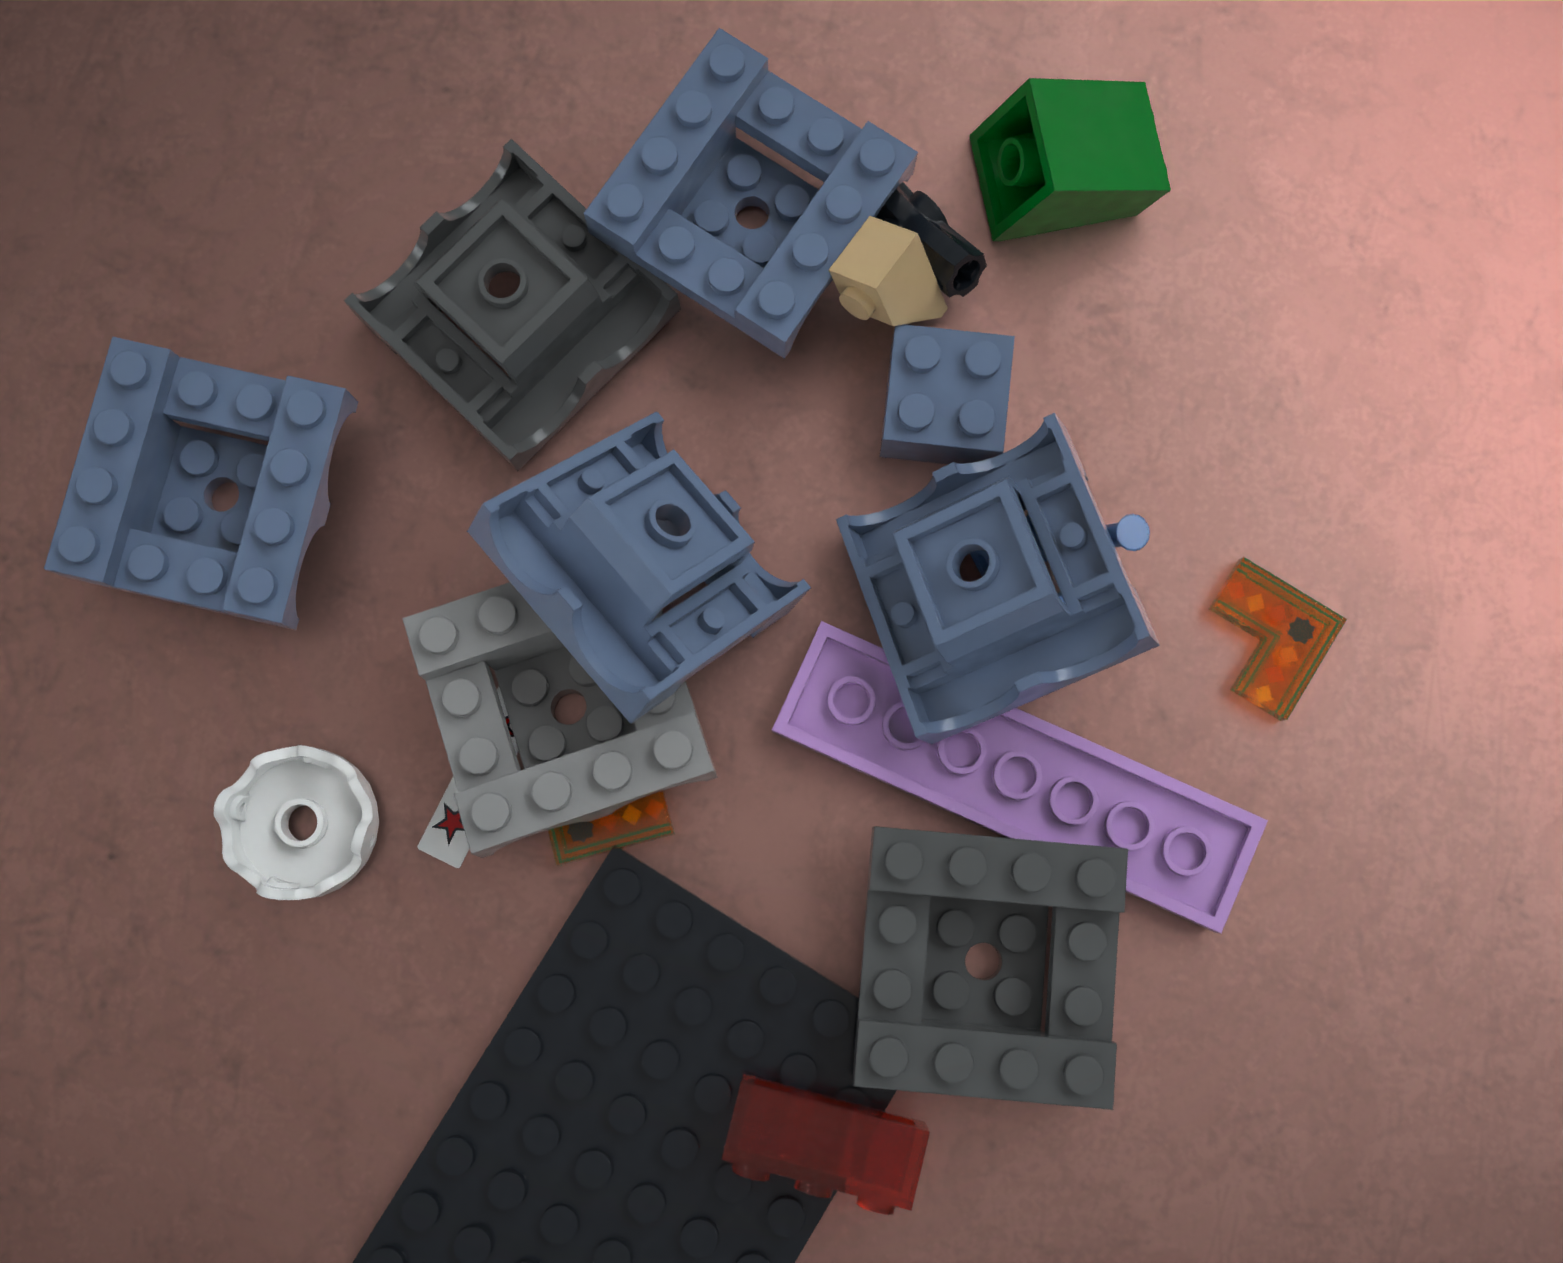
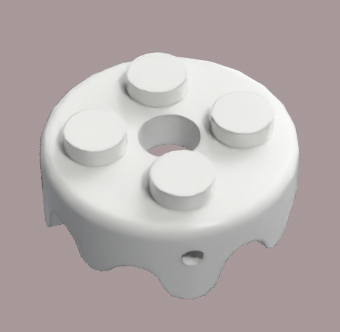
M297 745L268 751L255 756L239 780L232 786L224 789L218 795L214 804V817L219 823L221 830L222 855L225 863L231 870L253 885L258 895L269 899L301 900L321 897L340 889L360 872L369 860L377 840L379 826L378 807L369 782L359 769L345 758L310 746ZM306 805L315 812L317 827L312 836L300 841L291 834L288 822L290 815L295 809Z

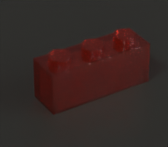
M743 1074L721 1160L734 1163L732 1171L745 1178L769 1181L772 1173L795 1179L794 1188L803 1193L821 1198H831L833 1190L858 1196L856 1204L866 1210L879 1214L893 1215L895 1207L912 1211L930 1131L924 1121Z

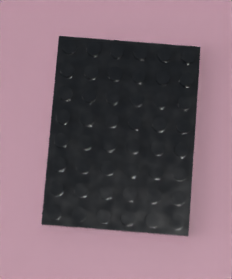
M614 845L353 1263H795L897 1091L856 1087L853 1085L852 1074L859 997L624 849Z

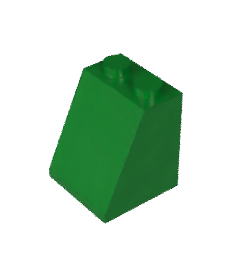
M1029 78L969 135L992 241H1007L1137 216L1171 191L1167 167L1164 163L1154 113L1145 82Z

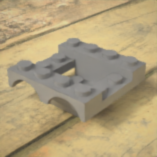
M510 582L402 618L418 674L427 684L458 792L453 794L471 854L485 858L493 855L500 848L525 837L568 824L590 822L612 814L615 810L628 803L669 788L693 782H707L718 778L686 681L681 684L673 695L630 724ZM662 609L653 620L664 614ZM490 667L496 674L524 770H521ZM567 694H579L586 701V712L582 719L570 725L559 723L555 717L557 702Z

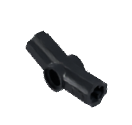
M902 182L888 198L876 218L918 233L940 290L949 298L954 295L964 297L978 285L979 278L987 267L984 253L948 225L941 209L927 194L922 191L913 193Z

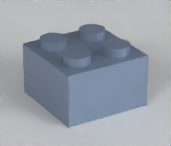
M905 324L895 326L891 345L879 457L939 464H950L952 462L964 464L983 461L1003 454L1015 336Z

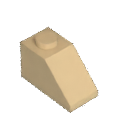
M868 217L829 269L830 275L840 293L839 301L850 314L859 319L867 320L871 317L888 325L897 326L941 318L948 309L918 233L878 218Z

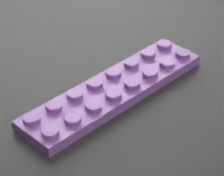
M821 621L772 728V732L1005 838L1127 848V893L1215 933H1222L1268 822L1264 818L1018 708L932 745L917 739L884 649Z

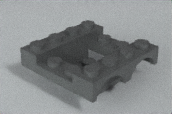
M510 139L503 146V154L494 173L472 198L452 211L446 213H438L436 211L420 227V235L414 249L394 274L367 292L360 294L351 293L344 302L375 335L412 367L474 427L480 436L519 471L681 310L678 294L666 282L588 232L584 217L586 208L517 143ZM512 272L520 277V285L513 295L506 298H497L489 294L490 281L497 274ZM441 311L445 312L465 333H467L487 354H489L507 372L509 377L489 357H487L467 336H465L445 315H443Z
M872 827L852 1074L853 1085L856 1087L1113 1110L1117 1043L1112 1041L1119 913H1125L1128 849ZM1049 906H1052L1053 908L1044 1032L1041 1030V1020L1045 974ZM979 943L992 945L999 956L997 970L987 978L973 977L965 965L967 952L972 946Z

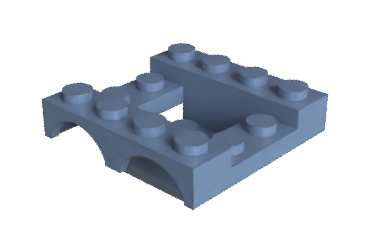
M718 28L586 209L584 217L588 232L785 359L809 312L824 290L833 281L829 272L830 267L868 217L876 218L896 188L902 182L909 181L914 173L918 152L867 121L862 129L770 72L768 70L767 57L721 28ZM736 127L820 179L824 184L820 189L815 188L736 138ZM756 206L766 212L768 220L759 228L748 229L737 222L736 216L743 208Z
M112 337L44 569L70 579L297 630L299 618L296 611V591L301 565L314 534L320 527L325 526L331 505L328 498V474L333 448L343 423L351 413H356L358 401L346 388L288 375L286 380L179 357L171 349ZM175 421L268 441V445L183 427ZM236 483L239 489V497L236 504L227 511H216L212 503L215 490L222 484Z
M657 411L482 503L467 531L630 724L673 695L684 681L750 635L754 638L788 614L811 589L804 579L799 582L781 580L768 573L756 562L750 554L755 541L739 524V511L741 507L726 490L719 494H713L675 450L667 453L662 434L664 419ZM703 581L707 584L706 587L653 620L663 607Z
M1055 413L1044 417L1041 427L1029 439L1003 454L973 463L960 464L952 462L932 472V479L925 488L896 506L867 515L849 516L846 514L836 519L915 737L931 745L1160 646L1139 595L1129 581L1087 483L1089 479L1067 428ZM1025 510L1029 514L1065 603L1059 599L1024 514ZM973 551H986L989 556V567L985 575L976 581H963L960 575V565L963 559Z

